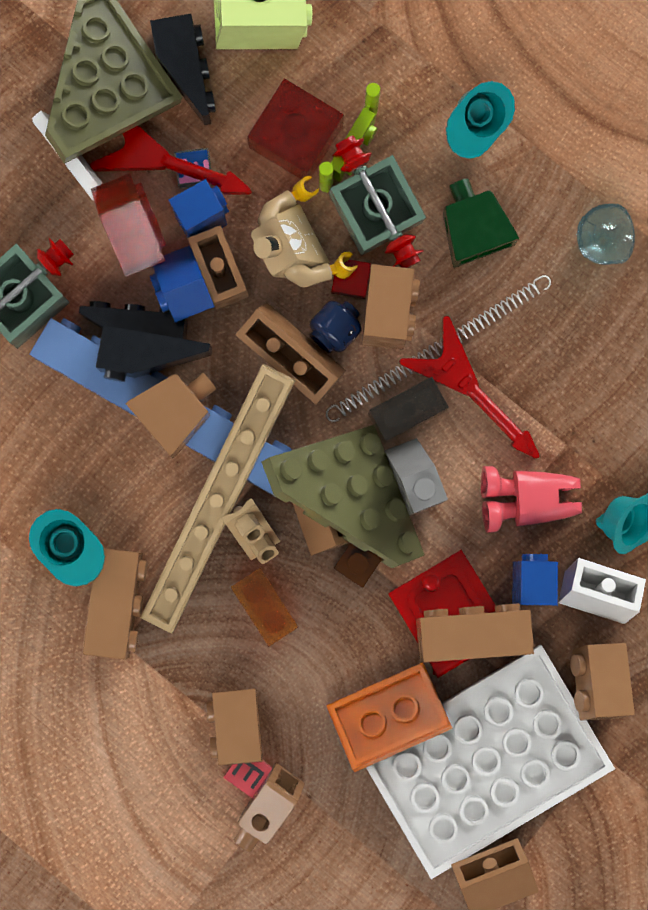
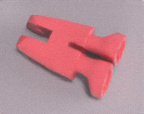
M483 466L481 474L482 498L511 495L517 498V501L514 502L485 501L482 503L485 531L487 533H495L501 528L504 520L515 518L516 526H525L561 520L581 514L582 502L572 503L565 501L559 503V490L581 489L580 478L547 472L514 471L513 479H504L500 477L495 467Z

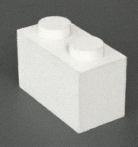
M578 558L565 570L558 603L625 624L640 612L646 579Z

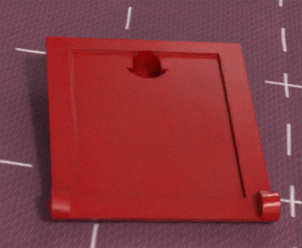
M462 549L388 593L417 643L416 619L424 618V611L448 609V616L459 615V609L464 607L484 606V613H493L496 606ZM469 659L429 663L432 666L433 675L439 678Z

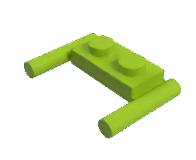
M377 83L367 85L365 106L346 136L348 138L354 135L356 140L364 138L362 144L366 146L371 143L378 129L374 126L380 97V86ZM334 157L331 163L326 161L320 164L319 188L322 192L330 191V188L333 187V178L340 182L345 173L349 176L353 173L340 171L344 164L341 157Z

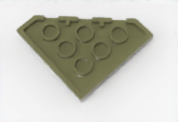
M77 0L45 136L64 164L181 103L183 98L117 0Z
M375 425L278 454L261 461L275 497L285 503L290 501L304 510V515L325 528L331 526L341 532L343 539L364 552L370 550L381 557V562L390 568L425 556Z

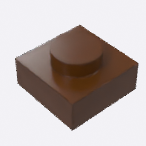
M350 543L333 569L363 588L382 558L370 550L364 552Z

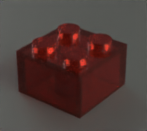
M284 78L247 136L249 148L299 179L305 176L312 177L342 129L344 114Z
M129 173L91 188L98 215L125 277L164 262L165 258L161 248L166 247L167 244L142 183L134 184Z

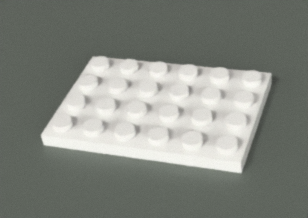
M542 645L534 648V654L521 655L442 702L453 729L366 767L431 879L451 868V864L468 858L615 769L587 720L580 721L574 698Z

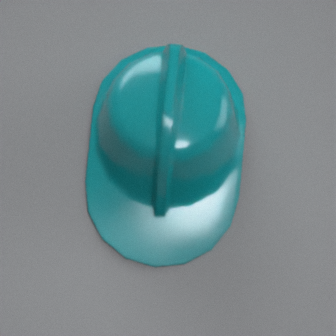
M488 81L480 83L461 97L448 118L446 126L447 142L454 153L468 159L479 157L506 130L513 120L515 112V101L510 89L502 83Z
M648 493L640 498L619 496L609 504L606 512L596 519V525L613 541L614 549L618 554H627L635 547L648 541Z
M55 509L46 511L36 518L30 528V548L37 559L58 580L66 585L77 587L87 585L98 577L105 561L104 548L96 535L78 517L69 511Z

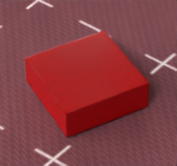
M349 259L344 262L345 266L353 267L357 265L358 267L346 279H341L334 275L331 294L366 299L371 263Z

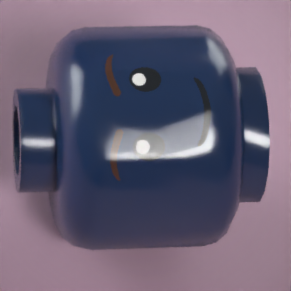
M329 301L311 319L310 328L312 332L309 335L327 353L332 351L342 352L361 333V324L357 319L360 313L347 301H344L343 304Z

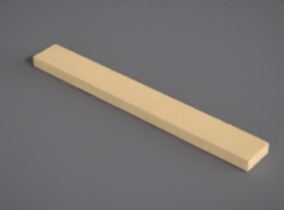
M265 364L261 366L140 617L141 619L171 634L174 632L226 525L222 517L232 513L296 381L295 379Z

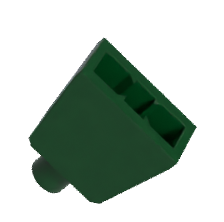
M468 178L459 180L449 186L455 203L444 207L443 220L454 268L516 245L519 239L518 234L491 190L475 195Z

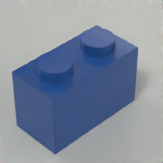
M206 179L169 199L173 213L187 238L220 225L221 228L228 225L225 214L229 213L226 206L227 202L218 186L216 185L211 188Z
M190 245L151 260L155 274L149 277L155 289L156 297L163 312L170 310L174 322L215 307Z
M522 554V561H513L512 604L558 606V562L548 561V554Z

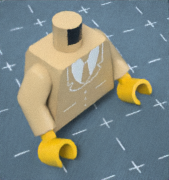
M305 176L297 182L292 192L287 190L266 202L258 217L259 227L251 232V237L254 241V253L259 258H263L270 274L273 277L286 278L300 287H309L331 280L332 275L346 279L358 267L357 265L353 267L344 265V262L352 257L353 254L351 252L341 253L332 265H329L330 262L300 204L296 205L297 200L306 202L319 192V188L313 192H308L305 189L304 183L312 178L311 176Z

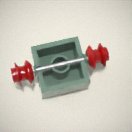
M353 135L340 141L335 145L338 151L332 156L343 159L344 164L340 168L341 172H353L354 176L330 188L329 197L360 255L362 256L386 242L392 241L388 244L384 253L393 254L396 258L393 267L410 268L419 263L421 260L418 255L424 252V250L414 249L412 243L416 238L415 235H403V233L422 224L426 216L394 156L392 155L367 168L366 164L369 162L372 153L362 152L360 146L364 142V138L356 140Z
M49 238L50 248L46 251L36 249L37 259L42 263L41 265L39 263L35 264L17 243L0 257V333L17 349L48 323L50 318H53L70 303L46 277L48 275L46 270L52 275L61 277L60 267L64 263L71 266L74 265L69 260L74 254L61 239L54 243Z

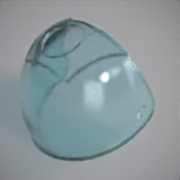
M619 204L599 205L592 208L581 218L577 227L578 248L585 258L601 265L622 264L630 258L635 243V231L632 219L623 206Z

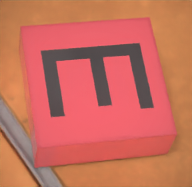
M265 761L232 764L223 778L253 798L273 767Z

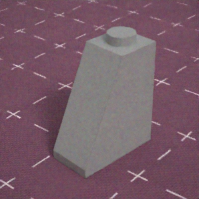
M417 438L385 450L410 516L448 500L436 467Z

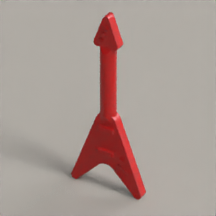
M139 126L123 133L125 144L122 149L90 164V167L96 172L169 169L200 181L206 179L209 184L217 185L224 195H249L252 193L251 189L231 171L224 175L171 156Z
M449 316L442 318V354L439 358H402L399 360L401 366L458 393L469 396L513 441L511 443L512 448L533 458H539L538 450L530 432H522L479 387L478 380Z

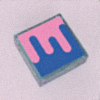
M209 148L174 152L177 158L212 170ZM177 173L179 189L189 188L201 182L200 180Z

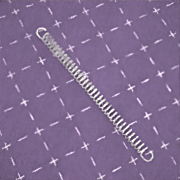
M546 275L538 277L534 280L533 284L528 283V288L523 286V292L521 290H517V295L512 293V299L510 297H506V302L501 300V306L499 304H495V309L490 307V313L488 311H484V316L479 314V320L477 318H473V323L468 321V327L466 325H462V330L457 328L456 332L460 339V342L462 343V340L459 336L458 330L462 332L466 339H468L463 326L466 327L473 336L469 323L473 325L477 332H479L474 319L479 322L483 329H485L480 319V316H482L488 323V325H490L485 312L490 315L494 322H496L492 315L491 309H493L501 319V316L498 313L496 305L502 309L505 315H507L503 308L502 302H504L512 312V309L510 308L507 299H510L515 305V307L518 308L514 301L513 295L516 296L520 303L523 305V302L521 301L518 292H521L526 298V300L529 301L524 292V288L527 289L530 292L531 296L534 298V295L532 294L529 285H532L537 291V293L540 295V292L538 291L535 285V281L542 277L548 278L549 285L547 288L544 289L547 290L551 285L550 278ZM440 338V344L434 342L435 348L429 345V351L423 349V354L418 352V358L420 359V354L424 359H427L426 351L432 359H435L430 347L440 357L436 344L442 349V338ZM396 366V373L393 370H390L391 377L387 373H385V380L382 377H379L380 384L376 380H373L374 387L371 384H368L369 391L366 388L362 387L363 394L360 391L356 392L358 398L355 395L351 394L352 401L349 398H345L346 404L340 401V406L342 410L337 405L329 407L326 411L327 419L331 422H336L340 419L338 418L336 420H331L328 417V411L334 406H336L344 416H346V413L343 409L342 404L348 409L349 412H352L348 404V401L354 406L355 409H357L353 397L360 403V405H363L359 397V394L366 400V402H368L364 389L372 398H374L369 385L379 395L375 382L385 392V389L382 385L380 378L390 388L386 375L396 385L392 372L401 381V377L398 373L397 368L407 378L403 366H401L402 370L398 366Z

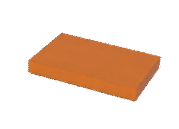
M423 662L326 705L354 772L453 729Z

